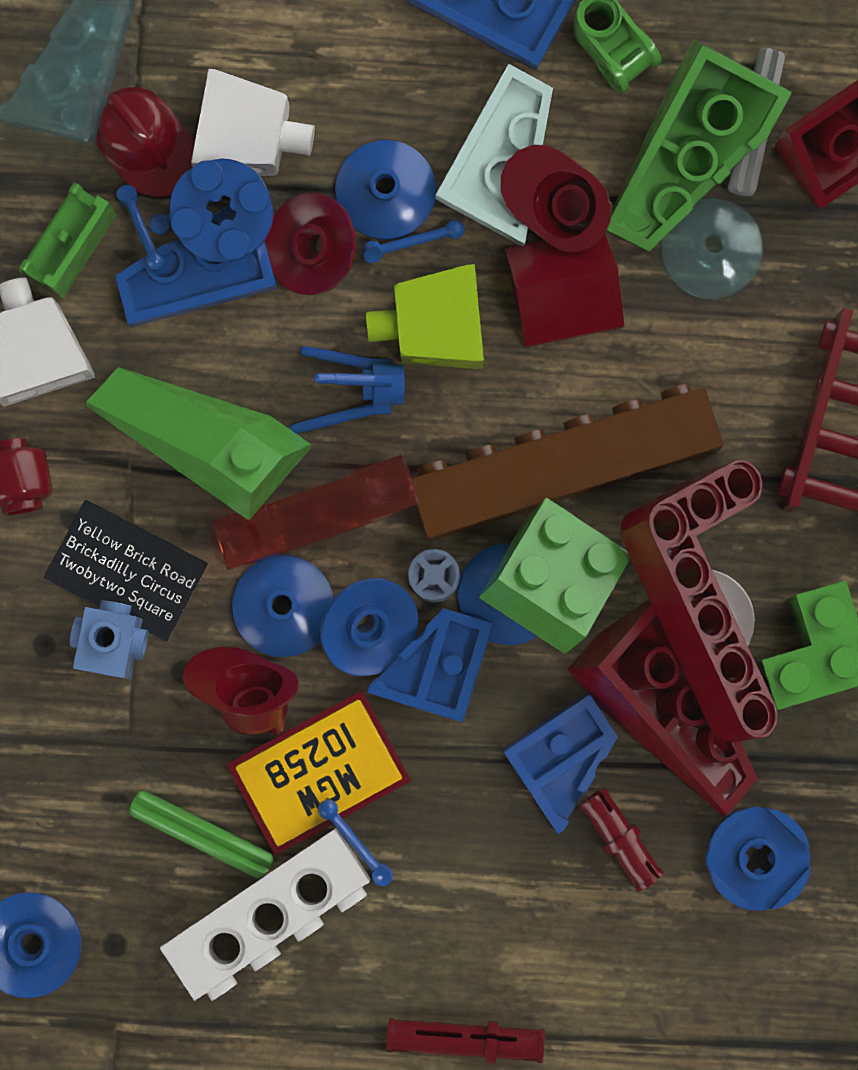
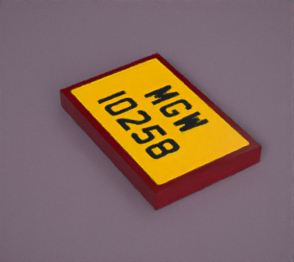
M363 690L226 764L275 856L333 824L330 820L320 817L318 813V806L322 801L326 799L333 800L338 806V814L343 819L412 781Z

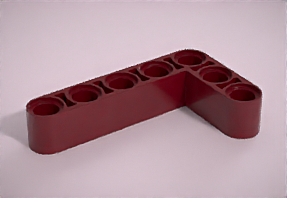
M744 460L734 461L706 470L630 511L623 518L620 529L623 544L711 731L718 739L728 743L769 736L775 729L778 714L771 694L696 537L754 504L759 499L762 492L760 473L753 464Z

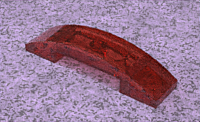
M405 456L393 457L354 471L355 474L267 505H262L250 520H247L239 513H234L212 521L227 570L256 563L336 537L419 505L420 501Z

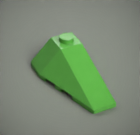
M693 39L664 95L612 208L611 222L607 230L650 251L693 210V206L717 183L720 184L731 174L730 170L751 150H756L768 138L792 92Z
M120 367L109 376L86 402V406L247 520L253 517L311 448L309 442L269 415Z

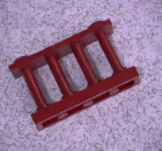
M843 308L835 316L834 321L827 319L823 326L818 348L826 351L794 466H785L779 482L777 494L785 497L781 510L788 512L799 508L803 496L858 512L857 490L808 477L815 447L858 459V438L821 428L829 399L858 407V385L835 379L842 351L845 350L858 354V333L848 330L854 310Z

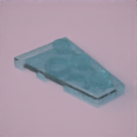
M73 0L50 33L51 40L34 65L30 63L20 77L22 83L8 103L4 101L1 105L0 122L94 145L99 130V119L103 108L106 106L136 4L135 1Z

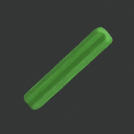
M139 791L130 805L129 814L132 817L257 879L265 877L273 863L274 856L272 853L147 791Z

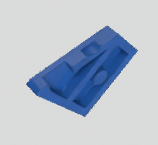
M443 608L426 626V629L398 655L399 657L390 667L370 684L367 693L464 723L494 624Z

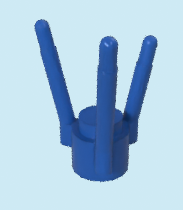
M301 347L300 353L303 356L363 368L362 374L317 373L314 376V381L316 383L334 385L362 386L363 400H372V403L292 424L289 429L294 433L312 431L370 415H390L391 405H404L405 379L403 364H390V359H371L326 349Z

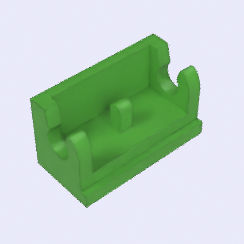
M75 182L69 188L68 196L28 258L24 259L19 266L20 273L62 299L117 216L108 201L98 195L94 198Z

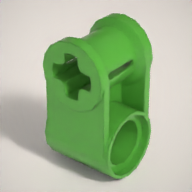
M582 0L580 2L573 22V34L577 42L580 43L596 63L604 79L619 94L625 93L629 89L628 83L648 67L657 68L662 64V57L657 47L646 33L637 27L617 0ZM591 12L602 13L608 18L610 27L603 31L593 30L586 24L584 17Z

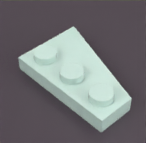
M508 64L436 193L435 199L512 242L524 246L528 227L519 221L506 207L500 191L501 174L507 160L518 150L534 144L543 145L553 88Z

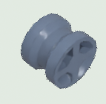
M438 549L425 550L418 554L411 562L408 572L409 583L415 595L424 601L432 603L441 602L451 597L457 589L460 579L459 567L455 559L447 552Z

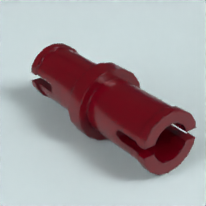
M606 787L601 788L587 797V801H582L578 806L584 811L604 840L603 850L607 855H614L634 884L635 890L640 892L657 881L656 878H661L664 872L659 868L638 836L641 834V831L635 823L631 825L628 823L609 795L608 789Z

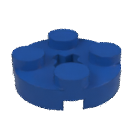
M225 158L201 161L182 175L173 190L170 200L171 226L183 245L200 258L213 262L241 259L259 248L270 232L274 218L270 192L261 176L244 163ZM226 195L231 198L230 208L236 211V215L233 221L224 219L221 225H217L212 222L214 214L208 210V205L211 200L219 202L222 196Z
M757 806L734 811L723 818L711 833L704 859L713 886L727 901L742 909L758 911L781 908L793 901L805 887L809 879L811 867L809 866L810 847L808 839L796 821L781 811ZM766 845L770 849L766 858L771 866L766 871L757 867L750 872L746 867L749 861V857L745 854L751 846L760 849Z

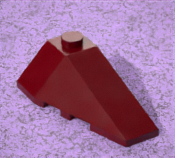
M650 599L598 633L567 669L607 714L722 816H728L758 779L742 742H723L711 731Z

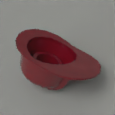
M140 87L121 88L108 95L97 107L92 121L93 137L100 151L125 182L133 186L138 193L150 197L172 195L182 175L193 168L191 161L195 143L187 129L166 103L150 90Z
M534 144L518 150L507 160L501 174L500 191L506 207L519 221L542 237L547 243L561 251L580 252L592 248L604 237L611 222L612 205L606 188L587 169L566 153L550 145Z
M215 647L204 650L192 657L184 667L183 682L187 691L198 700L218 709L227 727L236 733L253 735L270 732L278 735L284 731L289 702L298 692L299 680L292 670L237 647Z

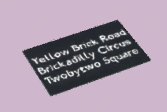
M85 500L44 578L100 607L101 600L131 605L130 615L143 619L141 629H146L148 633L163 641H168L208 563Z

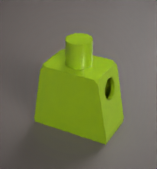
M475 264L394 285L396 309L366 312L368 341L399 340L401 363L467 369L483 368L484 357Z

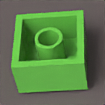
M545 498L524 520L479 598L566 654L586 638L627 566L630 557L627 550L553 501Z

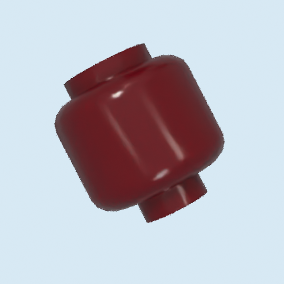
M25 438L0 441V508L2 509V514L5 516L19 515L43 509L42 501L48 499L52 494V483L45 451L37 447H27Z

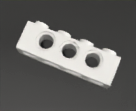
M335 828L168 941L160 949L194 1001L206 993L210 1000L213 1001L237 984L233 974L248 964L252 966L254 971H257L278 957L281 953L276 945L293 934L297 941L300 942L322 927L324 923L319 916L333 906L337 905L340 911L344 912L366 897L367 893L363 886L369 883L371 878L342 834ZM311 873L321 876L327 884L326 897L318 902L305 900L300 895L298 888L302 876ZM272 903L281 909L284 921L280 929L266 931L258 925L256 910L260 905ZM229 933L236 937L240 945V952L236 959L222 960L214 953L213 940L217 934Z

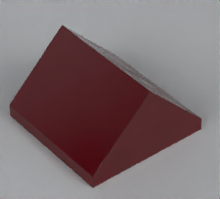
M858 80L786 128L774 147L808 197L819 209H822L858 184Z
M606 234L592 248L580 252L561 251L545 240L525 244L524 246L505 248L504 251L525 348L624 328L618 266Z

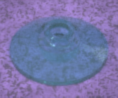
M708 198L699 200L693 206V210L662 239L661 253L667 273L681 289L700 298L717 299L735 294L752 280L761 263L763 245L761 234L755 221L744 209L730 201ZM712 236L719 238L723 243V250L718 253L708 251L705 246V240Z

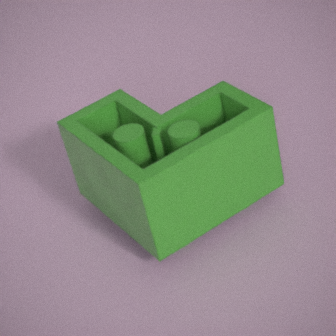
M846 580L787 598L802 648L755 661L776 709L781 710L857 687L858 617Z

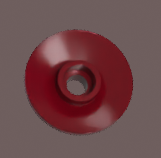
M304 193L290 198L277 210L273 218L272 227L266 238V248L273 274L285 288L301 295H320L332 290L342 282L354 261L356 235L352 220L340 203L323 194ZM321 237L322 248L320 253H318L316 243Z

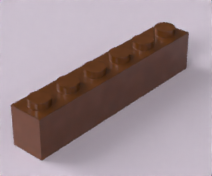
M689 383L678 385L660 393L662 400L643 406L641 399L630 400L612 407L613 416L594 421L592 414L582 415L564 422L565 431L545 436L544 430L539 429L515 437L516 446L497 452L494 444L487 445L465 453L467 461L448 467L446 460H439L417 468L418 477L411 478L409 481L428 542L533 510L545 498L556 503L718 452L724 446L706 388L702 387L692 391Z

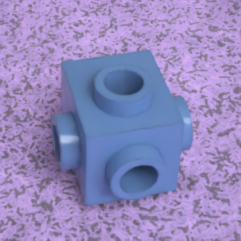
M101 600L99 609L85 607L83 618H75L70 636V647L77 648L73 669L131 679L135 659L143 660L148 641V630L141 629L143 619L130 615L131 605ZM112 630L115 636L114 641L110 646L106 647L104 637L107 632Z

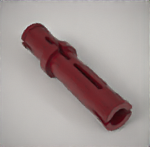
M389 1018L386 1050L391 1053L396 1051L485 1058V1063L496 1064V1059L543 1063L545 1029L498 1027V1021H488V1026L444 1022L394 1020V1018Z

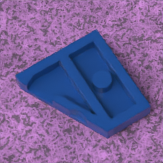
M586 692L502 748V751L555 831L559 834L565 830L569 823L568 817L582 793L586 794L595 778V771L602 760L606 759L618 736L591 695Z

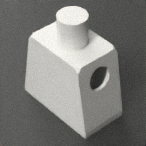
M209 69L191 163L194 167L201 161L220 158L232 159L251 167L260 176H274L279 171L282 151L310 156L315 126L288 121L290 106L288 97L285 94L215 69Z
M16 278L1 283L0 296L5 311L0 312V404L5 407L95 378L93 369L59 304L52 297L34 301L27 278Z

